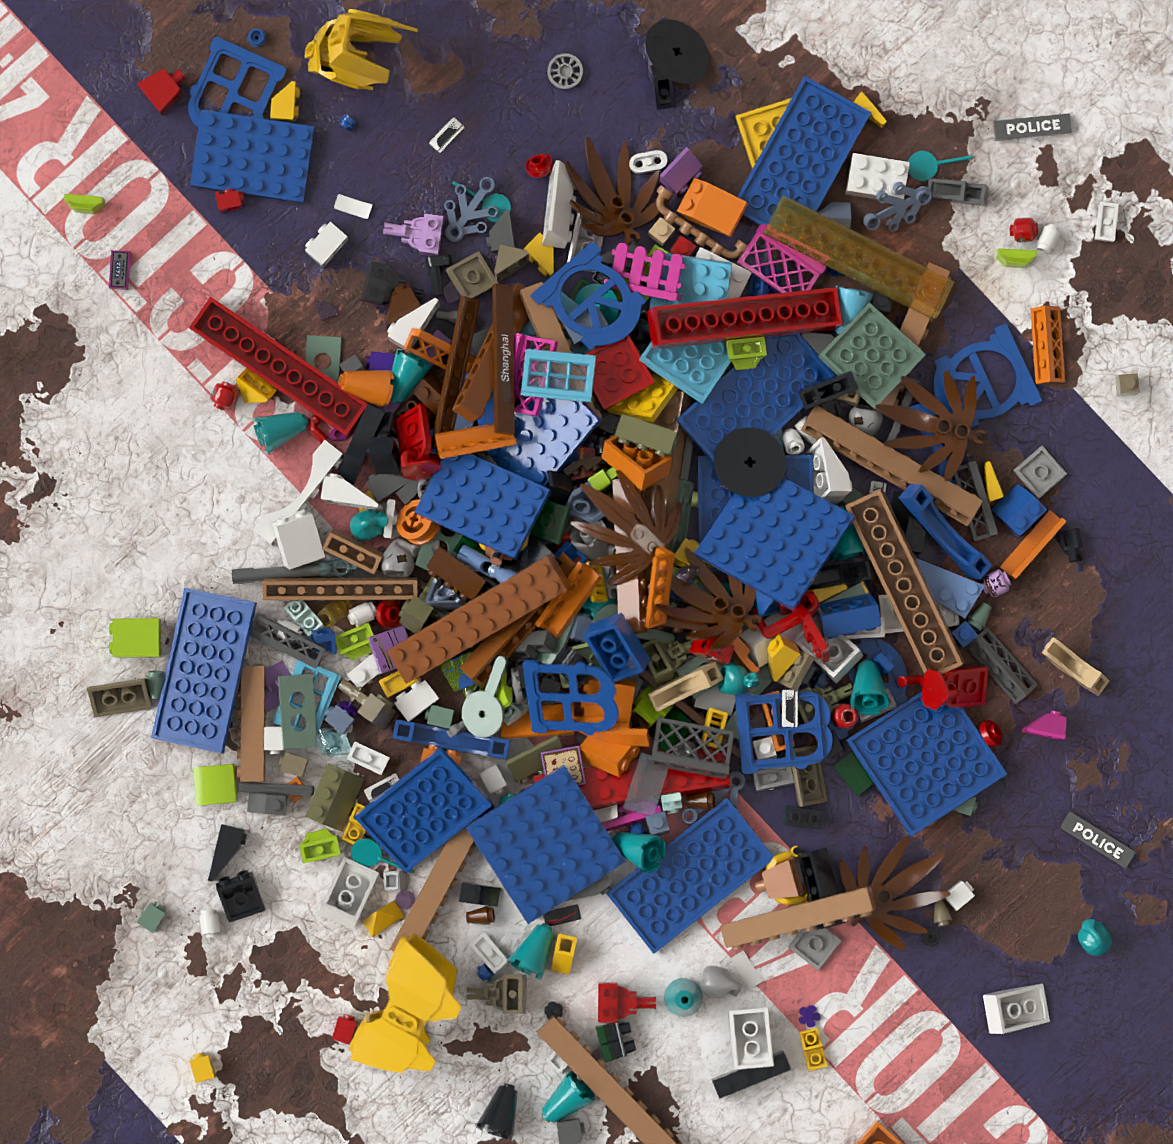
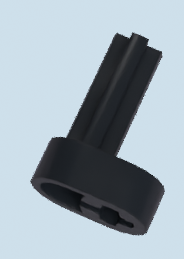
M451 255L425 258V266L429 268L432 296L444 295L440 267L452 265Z

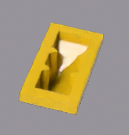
M245 369L236 378L244 403L267 402L277 392L275 388L248 369Z
M393 900L362 922L371 937L403 918L404 914L395 900Z

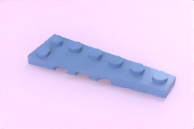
M916 558L936 602L965 619L985 586Z

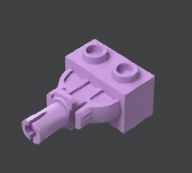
M424 214V217H418L412 221L404 220L403 225L385 222L383 235L402 237L401 242L408 243L412 248L419 250L420 255L439 256L444 217Z

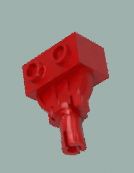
M598 982V1022L617 1023L618 1019H623L629 1014H637V1010L629 1009H656V1004H647V1002H656V997H630V995H637V991H629L623 986H618L617 982Z

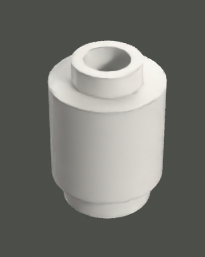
M1052 224L1043 227L1037 241L1038 250L1051 254L1061 235V232L1058 231L1059 227Z
M793 428L786 429L783 432L781 439L786 452L790 455L801 453L804 449V443L800 433Z
M364 602L350 609L349 615H347L351 625L359 627L373 620L376 616V608L372 602Z
M278 619L277 623L302 635L303 632L300 631L301 626L285 619L283 621ZM273 631L276 637L285 639L282 631ZM296 638L290 640L291 644H294L295 641L299 642Z
M216 909L201 911L199 918L202 935H206V938L217 937V933L221 932L219 914L216 913Z

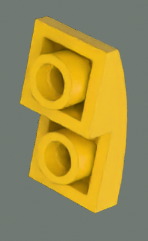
M356 803L341 841L353 846L356 841L363 839L366 830L354 817L366 806Z
M818 1028L799 1032L808 1072L827 1068Z

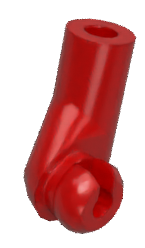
M313 415L311 419H308V427L310 433L322 444L328 437L317 427L321 420Z

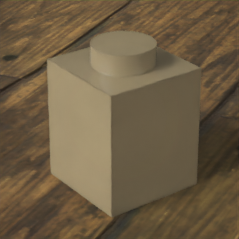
M1138 373L1121 374L1115 377L1117 396L1136 395L1140 392Z
M285 752V755H281L278 766L281 767L280 771L304 777L309 759Z

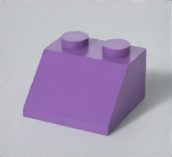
M686 147L660 174V182L668 190L673 191L675 196L679 193L683 195L688 190V184L692 179H698L702 175L701 170L703 166Z

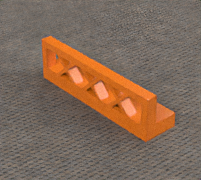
M1040 306L1030 308L1036 384L1064 383L1065 371L1060 307ZM1050 311L1054 312V320L1051 319ZM1052 331L1055 333V339L1052 337ZM1053 350L1056 351V359L1053 356ZM1055 368L1058 371V378H1055Z
M412 328L403 349L446 370L447 364H443L441 356L449 355L451 345L421 329ZM414 337L419 340L421 346L415 350L411 348ZM432 346L436 355L428 357L426 348ZM470 354L466 374L469 373L471 366H473L476 357Z
M494 423L435 434L437 452L440 459L516 445L514 435L494 433Z
M1049 510L999 568L1003 572L1006 571L1012 580L1016 579L1065 524L1066 520L1059 518Z
M662 546L656 548L655 556L653 557L645 627L648 629L665 624L667 614L658 610L656 604L668 606L675 554Z
M578 562L567 577L571 587L550 601L535 625L539 628L547 629L554 637L560 638L603 576L591 565Z

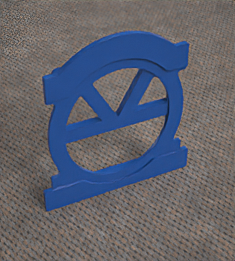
M593 241L530 295L538 305L543 303L547 308L553 306L563 324L583 336L580 341L589 350L597 346L617 343L627 337L638 323L641 306L646 302L637 291L630 292L624 279L615 270L601 263L603 260L599 255L601 249ZM591 270L600 272L610 278L567 315L561 302V289L564 282L573 274ZM617 285L622 294L623 301L618 302L602 296ZM595 303L620 310L621 314L611 325L602 328ZM586 310H589L593 328L579 325L575 320Z
M1006 323L994 329L995 334L989 336L990 341L968 345L951 359L946 355L934 361L936 366L934 375L935 396L951 414H953L944 390L943 374L945 370H948L952 379L969 381L972 376H975L976 381L980 382L976 388L977 400L985 391L992 409H976L971 428L979 425V419L999 416L1008 411L1017 402H1020L1021 405L1028 402L1029 406H1032L1042 401ZM988 350L1004 355L1011 362L1015 370V388L1011 396L1001 405L977 357L976 352ZM968 356L976 374L956 372L955 369Z
M860 638L861 643L854 645L860 649L861 653L867 654L865 660H873L881 652L884 656L890 651L893 653L895 658L891 663L894 667L887 673L888 683H884L885 689H889L896 706L908 701L905 695L907 685L906 687H900L897 683L900 676H907L906 667L900 654L883 640L878 638ZM814 662L811 664L821 670ZM852 667L847 674L854 685L856 672ZM824 672L815 687L825 688L826 674ZM830 715L828 725L831 730L835 729L839 739L841 740L849 736L847 731L852 728L843 729L835 726Z

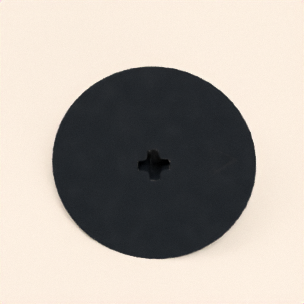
M668 19L655 23L649 29L646 36L647 54L653 66L663 76L674 82L687 84L696 82L705 75L709 65L708 50L703 39L693 28L683 22Z
M741 428L729 433L721 440L715 452L714 466L719 480L730 491L741 496L757 497L769 493L781 482L786 469V458L780 443L771 434L757 428Z

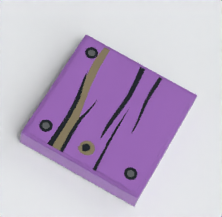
M404 626L367 638L380 674L397 669L386 651L408 638Z

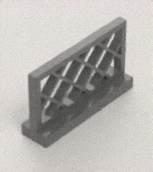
M658 717L649 765L726 779L729 774L734 732ZM661 723L668 724L673 731L665 736L660 730ZM688 728L692 735L683 739L678 730ZM701 731L707 732L711 737L704 743L697 736ZM675 733L681 742L673 747L667 738ZM720 735L729 736L728 743L723 747L716 739ZM692 737L700 745L694 750H691L686 743ZM664 740L670 749L666 752L657 751L658 744ZM713 740L719 749L711 754L705 745ZM682 744L689 752L685 756H680L675 750ZM700 748L708 756L703 760L698 759L694 754ZM721 751L725 757V764L717 763L713 756Z

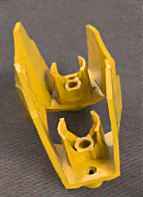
M349 9L348 13L339 14L337 19L328 21L316 33L313 41L307 44L305 58L310 59L308 62V72L355 89L373 90V87L367 85L387 83L389 70L365 60L367 52L356 50L350 41L398 43L402 39V35L391 27L412 32H418V29L393 21L390 18ZM321 66L332 68L334 72L322 71Z
M413 933L409 937L404 935L401 937L389 961V967L386 970V983L389 991L386 1009L365 1015L348 1050L352 1052L350 1060L397 1073H403L406 1069L432 1071L436 1063V1059L426 1047L431 1039L424 1026L427 1021L435 1022L457 1018L462 1008L452 995L456 984L457 968L432 945Z

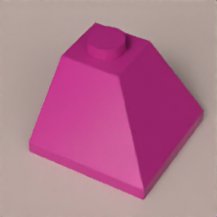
M1051 710L1050 714L1046 713L1022 728V732L1064 740L1067 717H1063L1061 712Z

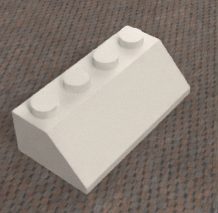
M556 160L549 179L542 245L565 249L567 242L570 243L572 237L569 225L573 224L574 214L571 213L572 206L569 202L571 199L576 201V196H573V190H576V187L568 174L565 164Z

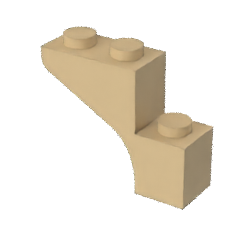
M1054 637L1046 644L1045 649L1042 651L1059 670L1074 678L1082 687L1097 696L1100 695L1109 682L1101 672L1087 664Z
M716 662L700 666L689 674L670 680L648 695L655 710L659 711L698 691L712 687L723 680V677Z

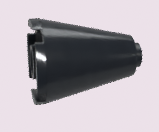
M504 1083L503 1086L499 1085L476 1124L477 1129L482 1131L485 1128L488 1134L505 1139H513L518 1091L514 1090L515 1086Z

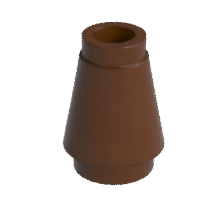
M706 791L686 796V805L691 808L710 810V808L715 807V795Z
M485 906L466 912L467 923L485 925L494 923V908Z

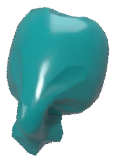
M374 509L362 510L355 514L350 521L351 533L355 539L362 542L376 539L384 533L388 517Z
M726 664L720 669L723 680L718 682V690L724 694L740 695L746 689L759 685L757 674H748L743 666Z
M1086 919L1083 922L1082 928L1078 933V941L1082 948L1092 956H1101L1107 953L1112 946V938L1105 925L1094 919Z

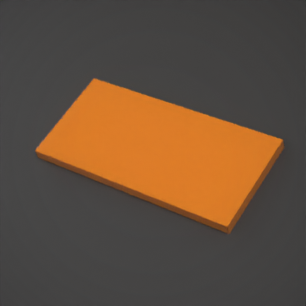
M571 703L572 716L574 717V703ZM563 704L542 705L545 720H565ZM529 710L508 726L503 722L501 727L502 739L575 734V731L548 730L546 733H534L531 727Z

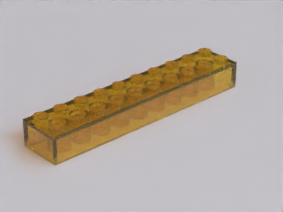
M784 195L779 199L763 232L764 235L933 320L939 316L954 284V281Z

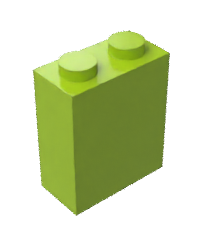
M160 618L112 619V623L109 624V633L112 634L113 642L109 643V653L113 654L114 658L161 657Z

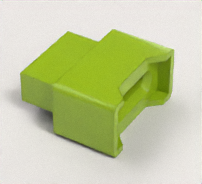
M610 467L600 470L587 480L592 488L600 492H606L613 487L612 480L618 479L616 469Z
M651 684L635 700L634 704L636 707L633 712H636L650 723V726L654 722L657 723L658 717L664 718L674 706L672 704L656 711L648 695L654 691V687Z

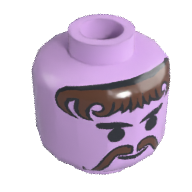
M1000 569L984 575L985 583H982L985 586L983 588L985 593H990L992 597H998L1008 592L1009 586L1012 585L1006 571L1002 572Z

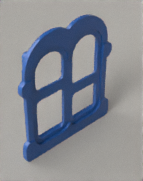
M215 37L210 45V57L197 85H193L190 88L191 97L188 103V112L192 122L199 127L201 111L199 110L198 103L209 81L226 87L229 90L219 112L228 113L232 103H238L253 110L252 117L264 119L262 114L277 82L283 80L286 68L224 39ZM221 54H226L241 61V67L233 81L213 73V69ZM249 67H255L270 75L258 102H253L238 95L239 87Z
M525 660L523 662L531 727L534 733H546L548 730L583 731L586 735H593L595 732L609 730L615 725L619 716L618 706L614 701L616 687L611 676L603 668L587 666L583 662H577L575 665L539 664L536 660ZM537 673L567 674L570 693L541 692ZM576 675H593L600 682V691L593 695L580 694L578 692ZM541 701L562 702L565 720H545ZM571 702H592L598 704L604 711V719L597 723L575 722L572 716Z
M798 689V701L810 702L814 706L815 716L807 724H801L797 727H783L780 714L782 693L751 696L750 693L736 695L735 702L742 773L753 774L758 769L790 766L805 769L807 765L822 761L829 754L832 747V734L827 727L830 721V710L826 701L814 692L800 691ZM754 704H771L773 726L752 728L750 726L749 706ZM809 732L813 734L818 741L816 752L809 756L796 757L794 755L792 739L794 733ZM777 734L784 736L786 756L784 758L755 760L753 758V737Z

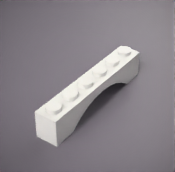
M324 440L313 454L311 475L302 493L285 508L274 513L265 514L253 530L271 545L274 543L278 544L272 523L277 522V519L280 517H291L295 515V512L305 510L308 506L306 504L310 498L314 499L320 490L318 488L323 483L324 476L330 477L331 471L334 468L338 469L344 455Z

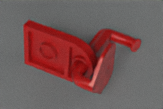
M418 404L395 419L403 478L413 481L424 480L439 471L442 460L439 455L430 453L431 436L426 405Z
M806 591L794 611L779 603L780 614L782 616L788 615L769 626L766 625L763 618L761 623L755 622L762 635L767 639H771L801 623L804 638L807 643L811 642L812 651L816 659H821L823 664L830 661L829 648L811 618L819 608V600L814 591ZM809 600L811 605L805 608L803 605ZM754 609L750 613L758 615V609Z
M989 667L955 668L946 672L943 676L941 672L929 669L925 672L924 676H900L897 683L900 687L913 684L923 686V704L933 710L939 709L943 704L952 708L985 705Z

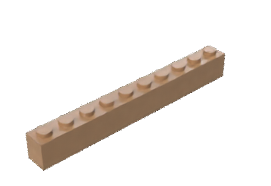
M814 406L801 429L802 432L816 440L824 437L832 449L903 490L910 484H922L932 495V500L938 510L966 526L970 524L982 503V500L976 495L968 493L957 484L949 481L946 482L944 477L939 474H935L930 470L919 473L918 471L922 465L914 462L910 457L895 451L894 448L884 446L875 437L869 436L858 427L846 423L842 418L832 415L825 408Z
M553 1015L536 1031L644 1144H677L673 1139L675 1135L668 1128L664 1130L659 1125L661 1121L654 1114L650 1116L645 1111L647 1106L641 1100L637 1102L632 1097L634 1093L627 1086L623 1088L619 1084L620 1078L614 1072L610 1074L605 1069L607 1065L600 1058L596 1060L592 1056L594 1052L587 1044L582 1046L578 1041L581 1038L573 1030L569 1032L565 1028L567 1024L560 1016L556 1019Z

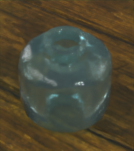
M326 727L318 731L315 743L322 755L333 757L342 751L343 740L336 729H328Z

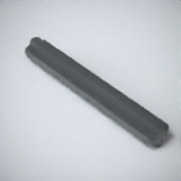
M240 782L239 792L313 796L314 786Z

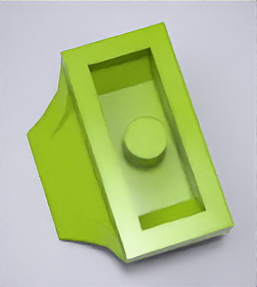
M64 194L66 204L75 213L95 214L105 207V199L103 197Z
M998 248L996 251V259L1005 267L1025 268L1037 256V250Z
M764 337L726 341L729 361L733 363L736 370L756 368L758 362L767 356Z
M369 622L335 636L336 646L340 655H345L353 661L372 653L370 642L367 638L374 636Z
M328 829L306 833L304 841L299 845L303 864L341 855L338 838L332 835Z

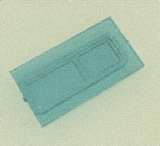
M641 753L623 808L653 817L669 768L649 765L651 756Z

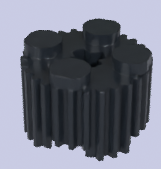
M566 644L552 661V664L575 665L577 662H583L587 666L596 667V665ZM560 673L561 675H563L564 677H566V678L568 679V675H567V674H565V673ZM577 674V686L581 688L590 675Z

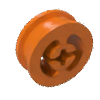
M413 500L407 503L399 512L396 522L398 533L414 545L429 543L436 537L441 525L415 513L420 500Z

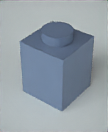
M338 705L335 707L330 706L325 712L327 717L324 720L341 734H344L355 721L352 716L344 712Z
M665 812L646 816V823L650 834L658 836L670 834Z

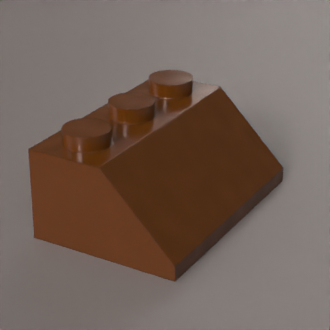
M438 547L426 566L429 569L428 574L435 579L438 577L442 578L445 581L443 584L452 591L454 588L461 592L459 596L467 602L478 597L487 584L486 580L440 547Z

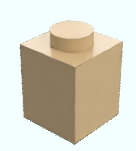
M660 217L649 230L648 236L663 247L675 233V228Z

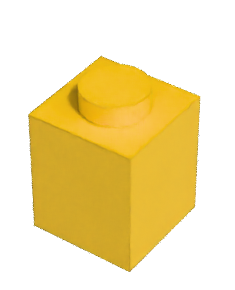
M204 1052L193 1055L194 1059L190 1060V1065L195 1082L198 1083L215 1078L216 1073L210 1054L205 1055Z

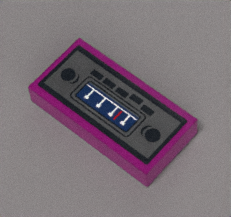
M111 250L109 289L129 290L130 251Z

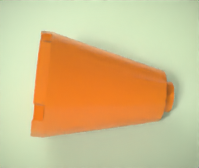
M390 370L345 371L344 374L340 375L338 384L341 386V390L377 407L385 408L384 405H388L392 396L394 385H390V379H394V374Z

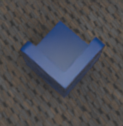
M330 627L311 630L312 640L325 646V651L335 655V632ZM312 647L314 653L320 652V650Z

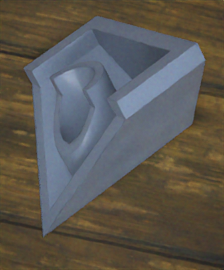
M831 202L813 217L830 240L849 241L851 226L850 203Z
M589 481L585 483V485L592 487ZM581 487L571 493L565 505L571 507L570 516L591 522L592 524L605 516L588 498Z
M437 579L433 580L425 600L426 604L442 612L455 610L467 603L455 591L447 588L443 584L444 582Z

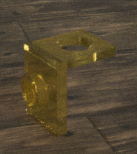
M334 600L326 605L316 616L324 624V628H331L336 622L347 616L349 610L353 607L347 600ZM323 614L329 617L330 623L324 620Z

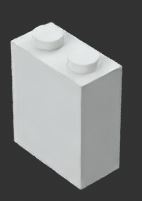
M306 510L297 511L291 517H280L277 519V522L272 523L284 565L289 570L325 557L313 514Z

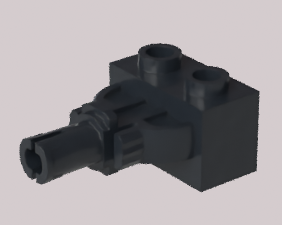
M371 262L361 301L380 305L382 302H390L392 292L395 291L394 288L402 283L405 284L407 280L400 278L396 272L390 270L391 266ZM412 287L418 299L421 301V295L423 294L424 289Z
M386 412L383 425L378 429V436L371 437V443L367 447V454L371 457L372 466L375 467L377 474H400L401 455L394 438L397 436V432L394 428L396 416L393 412Z

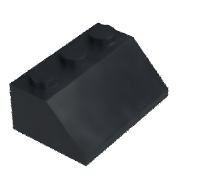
M894 491L891 501L893 512L912 552L920 555L924 545L926 529L899 499L903 491Z

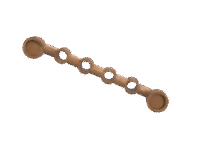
M660 185L656 191L659 193L656 199V206L664 215L663 219L667 223L673 225L675 222L680 226L678 229L686 236L691 233L696 237L694 241L702 247L705 244L712 248L710 252L715 255L735 259L744 253L748 244L739 239L735 244L737 247L735 251H729L692 224L679 217L676 213L666 208L664 200L665 198L669 200L673 193Z

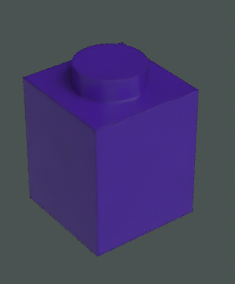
M371 351V356H367L366 367L369 370L391 371L395 355Z

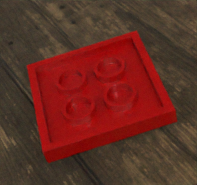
M629 335L617 343L600 346L585 354L596 356L592 390L603 410L655 384L646 365L639 360L641 356ZM579 365L584 376L587 377L588 366Z

